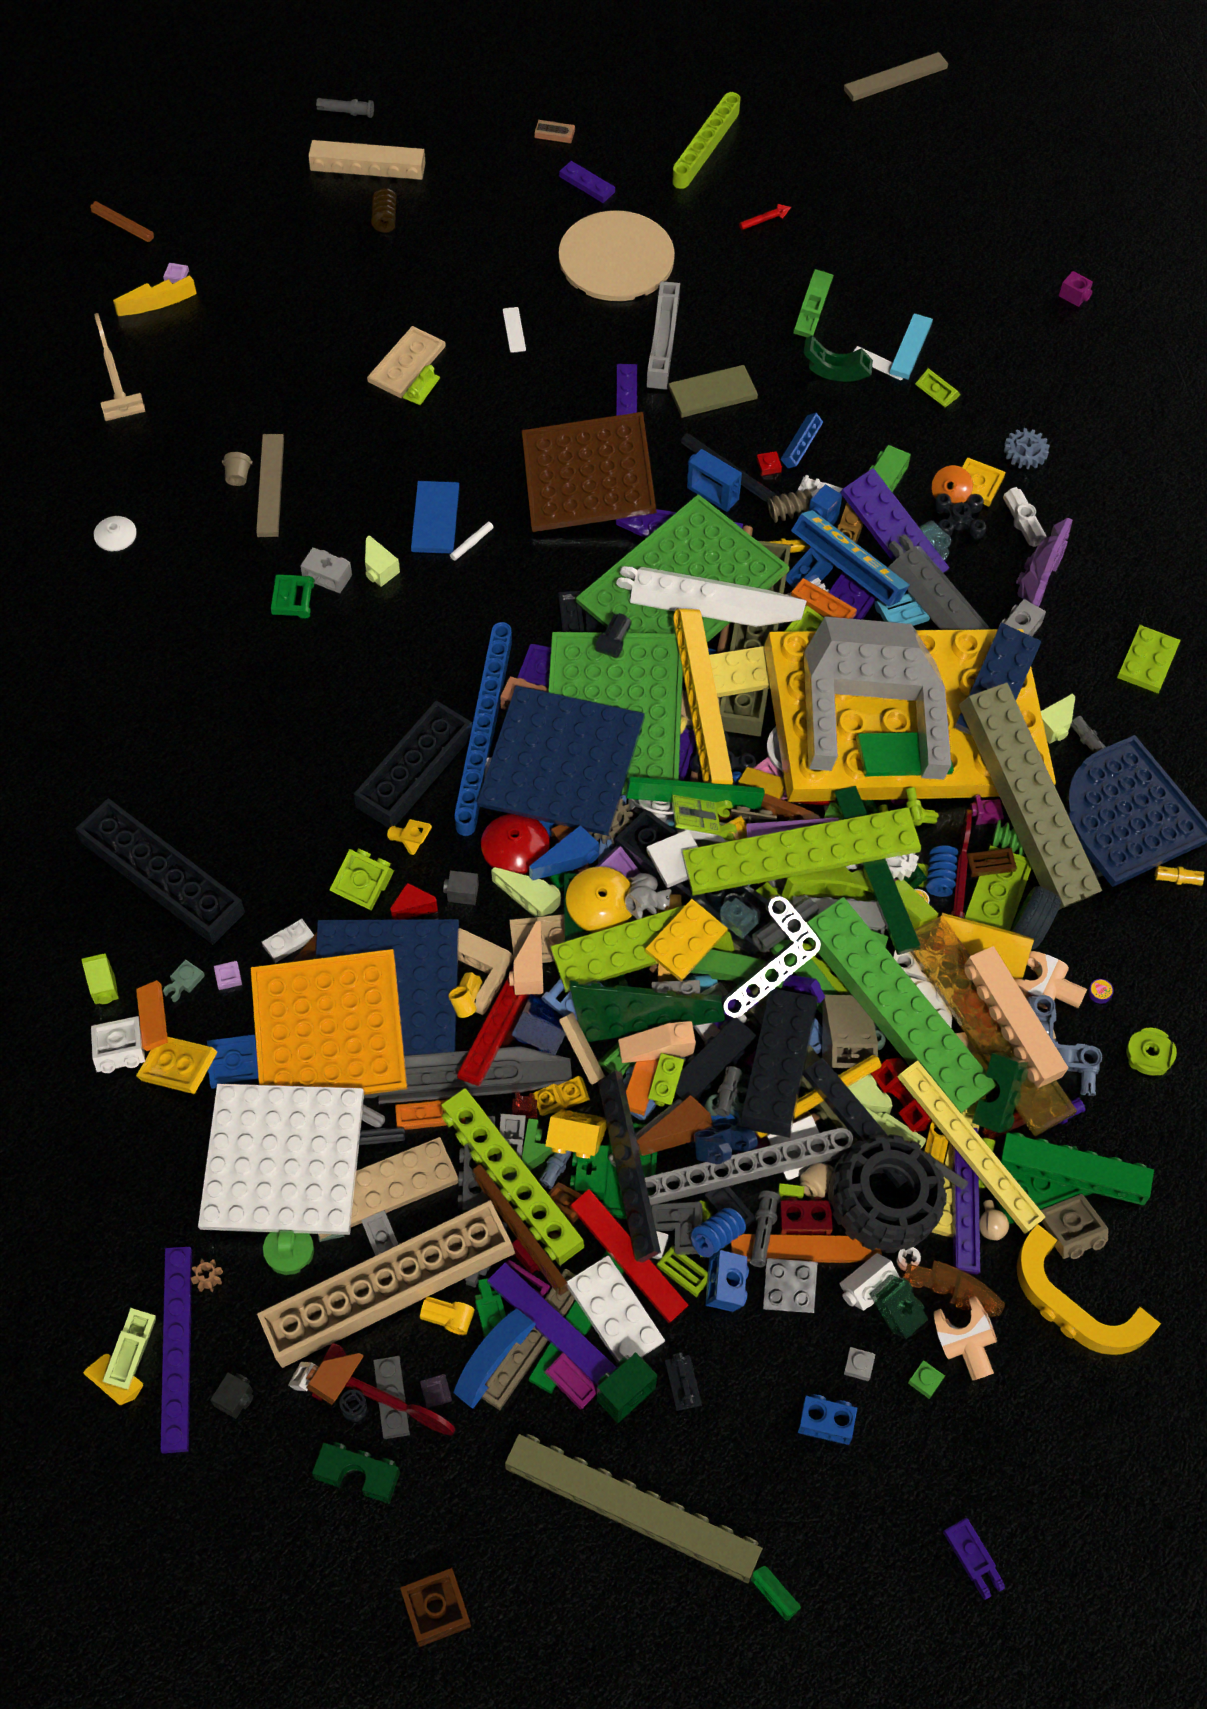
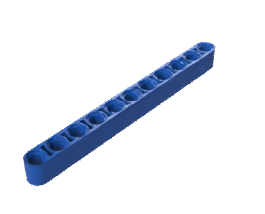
M499 622L492 628L455 810L456 831L463 836L471 835L476 829L480 809L477 801L484 782L487 758H490L501 701L500 696L503 691L512 638L511 627L504 622Z

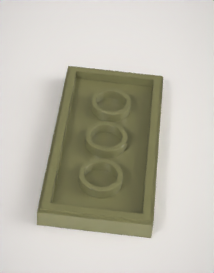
M744 365L669 383L668 387L681 417L754 400L758 396Z

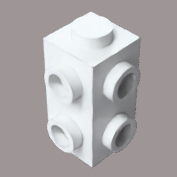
M876 1253L839 1284L844 1291L843 1298L850 1306H856L864 1311L872 1306L883 1294L890 1291L901 1279L892 1261Z

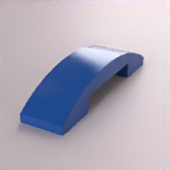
M517 1308L508 1314L485 1337L473 1353L459 1377L454 1393L468 1406L474 1408L489 1388L485 1383L517 1342L521 1345L536 1323Z

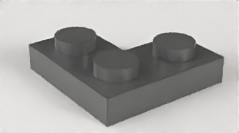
M700 1202L652 1205L656 1231H675V1253L677 1255L698 1254L692 1245L691 1233L694 1228L702 1223V1204Z

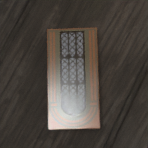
M538 120L535 138L571 143L575 132V125Z

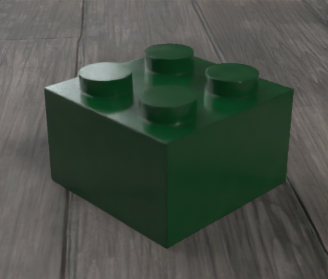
M636 1352L631 1357L629 1355L623 1357L617 1364L618 1369L612 1374L606 1373L597 1383L599 1385L597 1387V1402L617 1424L656 1389L657 1374Z

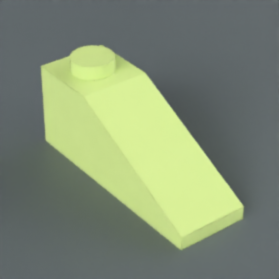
M496 867L492 869V881L534 917L550 916L561 905V893L554 885H549L541 879L532 880L529 876Z

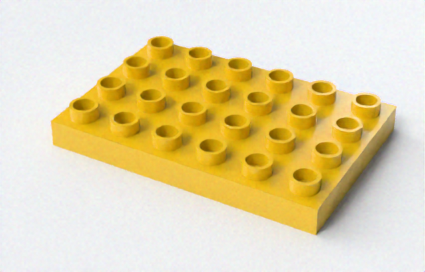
M916 630L935 660L945 686L950 755L954 771L951 775H946L944 780L921 778V775L865 777L856 741L857 735L861 733L918 732L916 701L835 694L838 757L832 771L809 769L804 652L816 631L769 632L764 644L788 802L835 801L834 791L856 786L861 800L908 799L906 789L911 787L916 788L917 799L973 798L975 795H980L981 797H1000L973 736L954 728L961 713L959 704L968 697L997 630ZM1030 667L1016 702L1055 785L1056 781L1032 668Z

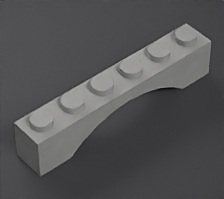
M660 282L653 344L647 372V387L667 389L679 304L680 283Z

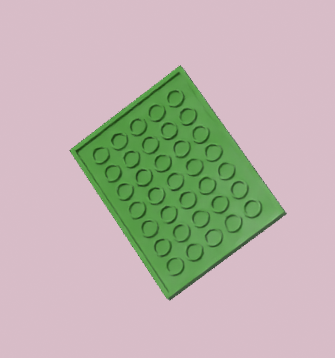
M698 494L577 596L576 602L606 628L614 614L621 613L632 621L628 633L676 634L673 620L675 611L630 603L632 590L620 588L616 584L617 579L621 577L629 578L621 575V567H633L637 571L641 567L768 590L789 572V566ZM702 617L706 641H710L730 622Z
M553 632L549 693L645 713V719L622 795H626L630 777L679 781L683 670L676 634L627 633L623 640L624 644L619 657L613 658L595 650L601 633Z

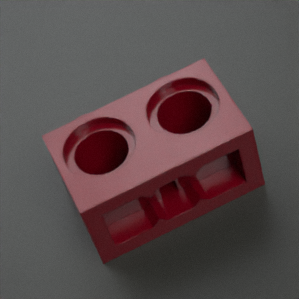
M787 1198L785 1201H781L779 1206L780 1235L830 1236L832 1232L831 1204H829V1201H824L823 1198H812L809 1201ZM794 1213L799 1219L795 1221L790 1220L787 1214ZM819 1213L824 1219L821 1221L815 1220L812 1214Z

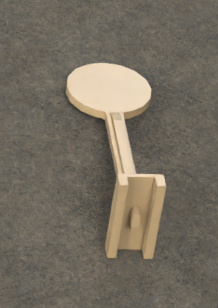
M94 314L104 347V358L115 393L114 400L101 402L105 421L145 412L141 393L126 396L122 391L99 314Z

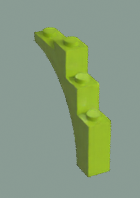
M845 866L789 877L785 882L782 896L788 901L793 900V896L798 897L801 895L838 899L844 897L845 899L866 902L875 900L863 869L855 870L851 873ZM904 879L903 881H895L916 935L932 931L938 913Z

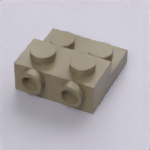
M1083 1194L1040 1210L1045 1216L1041 1222L1048 1232L1058 1240L1054 1247L1063 1259L1068 1257L1077 1259L1082 1256L1085 1250L1090 1248L1099 1250L1108 1241V1227Z

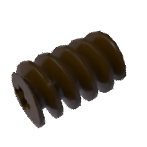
M380 189L374 193L372 198L371 224L375 230L382 233H389L395 228L397 196L390 189Z

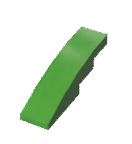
M782 940L769 950L775 955L789 944L791 940ZM788 953L784 956L785 965H791L795 962L794 953ZM811 958L791 974L817 979L824 995H838ZM822 1000L821 1003H817V1010H818L822 1015H823V1000Z
M710 950L690 973L709 974L712 979L734 981L738 986L767 961L734 953ZM770 968L765 972V978L769 981L775 979L777 971L774 968ZM783 981L780 984H778L774 989L781 990ZM757 984L748 985V987L758 988Z

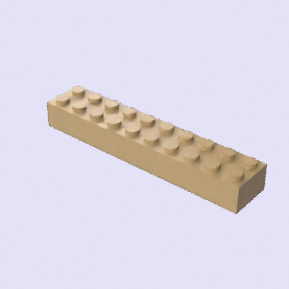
M490 1200L288 1298L257 1315L274 1356L283 1368L515 1254V1251Z

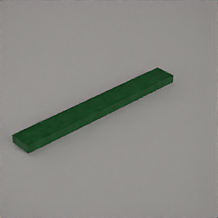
M856 786L834 791L833 796L843 820L867 815ZM886 859L861 863L897 955L920 949L921 944Z

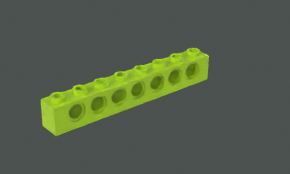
M464 1088L441 1105L443 1110L441 1117L448 1127L453 1125L457 1131L455 1135L463 1146L466 1144L472 1150L470 1155L477 1165L482 1163L492 1181L496 1182L501 1188L500 1191L508 1202L511 1201L515 1206L514 1211L520 1219L526 1221L531 1227L528 1230L537 1241L541 1240L545 1248L543 1250L550 1260H556L561 1265L584 1248V1241L467 1089ZM465 1117L473 1119L469 1124L461 1123V1120ZM478 1136L487 1137L486 1141L482 1143L475 1142ZM494 1154L502 1156L497 1162L489 1160ZM508 1173H513L516 1175V1178L512 1181H507L504 1179V1176ZM523 1192L531 1194V1197L527 1200L518 1198ZM538 1211L546 1213V1216L540 1220L533 1217ZM551 1231H559L561 1236L557 1239H551L548 1237V1234Z

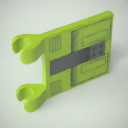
M672 795L671 800L676 828L720 835L727 841L734 839L733 833L729 832L736 833V826L734 824L720 826L718 814L722 817H729L730 812L726 808H733L731 801L711 802Z

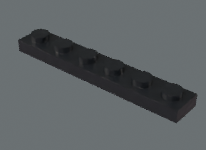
M823 1057L804 1070L803 1076L858 1141L877 1134L888 1137L886 1132ZM876 1150L872 1151L870 1156L876 1154ZM883 1169L884 1173L897 1188H900L907 1182L904 1177L905 1174L900 1170Z

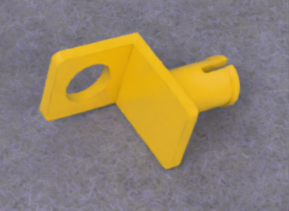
M410 819L404 829L391 826L387 836L389 840L403 842L408 852L414 855L420 844L424 842L432 826L429 823Z

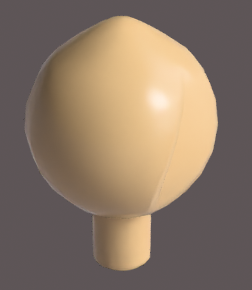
M987 1200L983 1203L985 1212L979 1219V1229L981 1234L987 1239L1000 1240L1008 1232L1009 1221L1003 1212L994 1208L992 1200Z

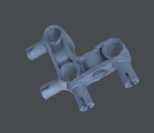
M1047 995L1028 997V1003L1069 1068L1067 1071L1079 1072L1081 1074L1080 1094L1096 1095V1074L1099 1072V1066L1102 1061L1100 1050L1097 1047L1085 1044L1072 1046L1060 1045L1058 1042H1055L1053 1038V1023L1056 1021L1054 1000ZM1037 1003L1044 1004L1047 1007V1013L1040 1012L1037 1008ZM1005 1044V1054L1015 1057L1013 1047ZM1084 1054H1090L1093 1057V1064H1089L1084 1060ZM1033 1082L1032 1090L1038 1091L1036 1085ZM1047 1084L1038 1089L1041 1092L1048 1091Z

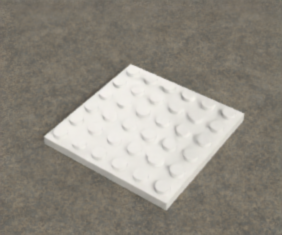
M217 1084L198 1223L199 1229L255 1232L292 1230L294 1233L350 1235L364 1100L363 1088Z

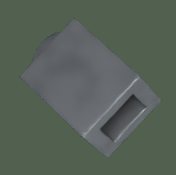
M450 871L449 879H445L443 892L447 893L448 902L475 905L479 886L478 874Z

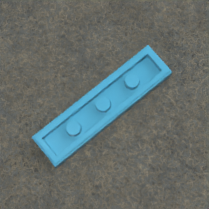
M917 314L913 315L889 374L909 379L933 319Z

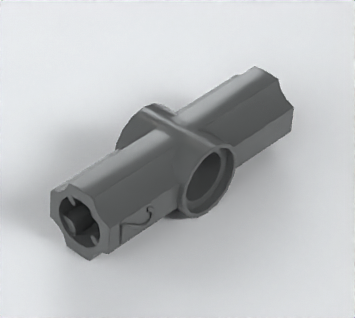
M805 897L793 906L806 923L818 915L819 908L809 897ZM772 917L771 922L752 934V941L761 952H766L780 941L789 939ZM791 919L787 923V929L790 932L797 930L799 926L797 919Z

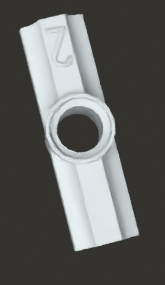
M1017 487L1012 488L1004 494L1003 499L1014 517V526L1022 531L1029 545L1033 547L1038 546L1047 536L1035 516L1036 509L1033 505L1028 504L1021 489H1017Z

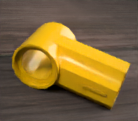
M472 972L465 973L459 986L450 991L448 995L459 1018L468 1017L477 1010L474 1001L482 985V980L480 976H476Z
M932 1121L928 1130L924 1152L930 1153L934 1159L944 1164L949 1140L945 1135H939L934 1131V1128L938 1126Z
M426 1297L421 1308L420 1319L445 1326L452 1333L466 1335L475 1309L461 1302L451 1304L432 1297Z

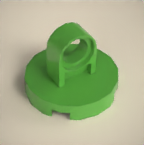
M292 1230L270 1232L263 1245L264 1258L275 1272L284 1275L296 1274L311 1262L314 1254L313 1240L309 1233H294Z

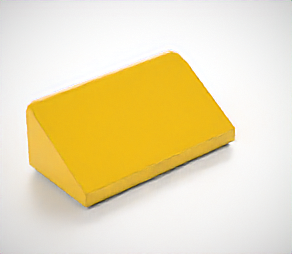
M105 1354L85 1369L83 1373L119 1405L135 1400L143 1387V1383L135 1376L128 1390L103 1382L112 1357L109 1354Z

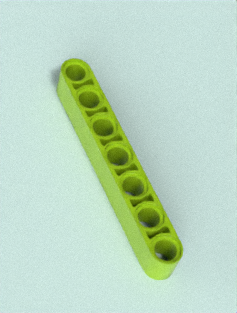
M729 92L724 95L673 167V185L676 188H686L691 183L739 115L740 96L737 93Z

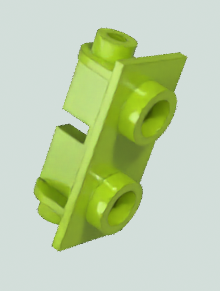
M432 365L423 367V370L404 394V399L418 405L422 404L440 379V376L434 374V367Z
M661 1053L648 1099L654 1100L656 1105L663 1107L664 1104L672 1106L684 1059Z

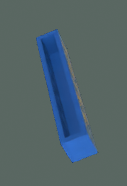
M813 510L802 513L791 530L889 607L900 602L910 584Z

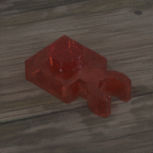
M520 1092L516 1093L512 1105L513 1115L537 1118L538 1104L537 1100H534L533 1093H530L529 1096H521Z

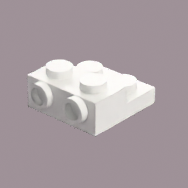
M139 1016L91 1026L92 1058L97 1072L111 1073L115 1068L124 1066L135 1068L139 1063L145 1062Z

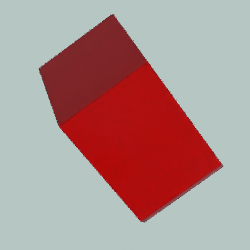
M407 883L390 908L392 920H407L438 912L436 897Z

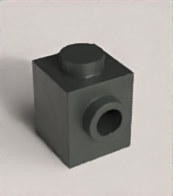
M227 1373L211 1398L214 1407L236 1419L243 1408L246 1409L253 1399V1390L249 1385L250 1381L241 1374L237 1373L234 1376Z

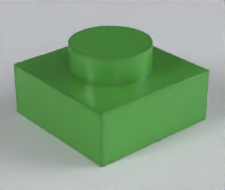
M923 1360L908 1384L930 1399L945 1375Z

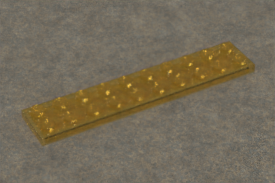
M942 915L915 929L921 947L918 950L911 951V954L986 1065L989 1066L992 1053L1002 1052L1015 1057L1014 1049L1010 1042L1005 1040L999 1024L991 1017L987 1004L978 996L977 988L973 981L969 980L966 976L964 965L970 954ZM1028 1076L1021 1085L1020 1102L1015 1106L1034 1136L1073 1116L1077 1112L1056 1080L1037 1089L1034 1082H1031Z

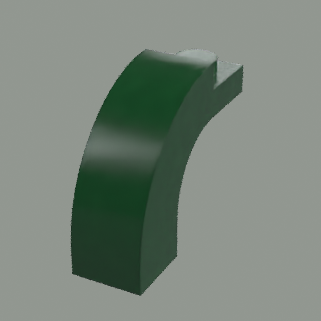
M813 335L806 338L804 354L806 358L810 359L809 369L817 375L829 380L843 382L856 381L871 375L873 360L862 348L848 354H836L825 349Z

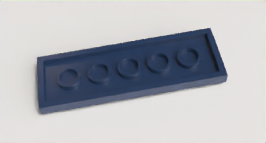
M1001 622L968 697L1008 683L1016 700L1041 641ZM961 712L954 728L972 736Z

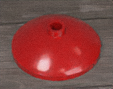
M514 814L503 815L492 821L485 829L481 839L482 854L492 868L496 867L519 874L528 873L529 866L548 852L550 848L549 835L542 823L536 819Z

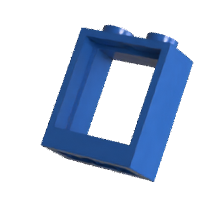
M700 449L696 455L693 454L688 461L687 488L728 512L739 500L742 473L703 449ZM702 473L717 481L718 483L722 484L723 486H720L712 480L708 479L707 477L703 476Z

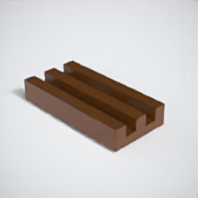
M1012 848L967 853L971 877L1015 872L1017 869ZM1008 856V858H1004V859H989V858H997V857ZM988 859L987 861L974 862V860Z

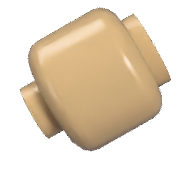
M819 1162L811 1165L801 1174L800 1186H805L804 1194L811 1199L824 1198L830 1190L829 1180L833 1167Z

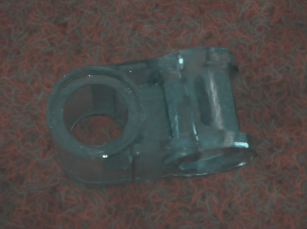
M930 520L919 528L944 560L949 554L948 547L951 544V537L940 529L934 521Z

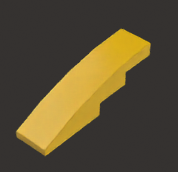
M189 275L173 284L168 279L152 288L146 283L114 299L113 302L118 316L139 314L187 299L196 294L194 280Z

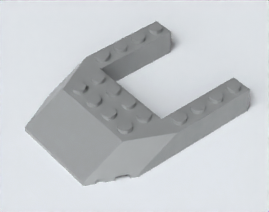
M824 617L804 652L809 769L832 771L838 757L835 694L916 701L921 778L944 780L951 767L945 686L935 660L913 625Z

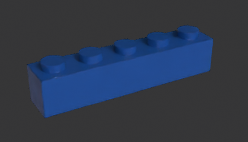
M817 413L807 415L783 454L781 461L787 468L798 465L823 424L822 419Z

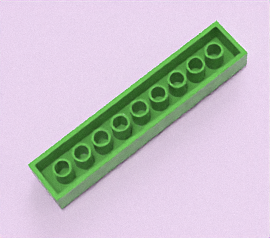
M844 897L807 922V925L820 940V949L818 951L820 956L907 1064L911 1066L916 1061H919L961 1114L997 1086L992 1078L986 1077V1070ZM808 937V938H807L808 941H809V942L812 944V946H813V945H814L813 939H812L811 937Z

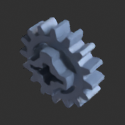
M1024 428L1023 432L1016 430L1015 434L1010 433L1004 445V453H1007L1006 459H1012V465L1018 463V468H1021L1022 465H1025L1026 469H1029L1030 465L1037 468L1038 463L1043 465L1044 460L1048 457L1050 447L1046 444L1047 438L1041 439V433L1036 435L1035 430H1032L1030 433L1026 428Z

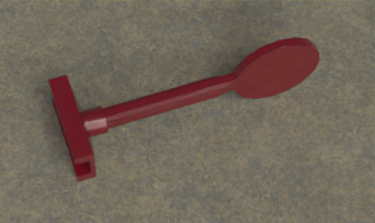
M966 809L960 836L961 855L957 866L954 908L951 912L952 916L963 919L965 918L963 907L968 864L967 848L972 822L971 809ZM937 917L931 934L937 933L941 917Z
M332 1343L323 1361L344 1357L346 1353L342 1346ZM350 1377L345 1387L358 1390L363 1395L390 1408L408 1413L423 1425L442 1434L453 1435L455 1427L438 1414L418 1405H407L401 1399L356 1378ZM312 1393V1397L322 1401L321 1397Z

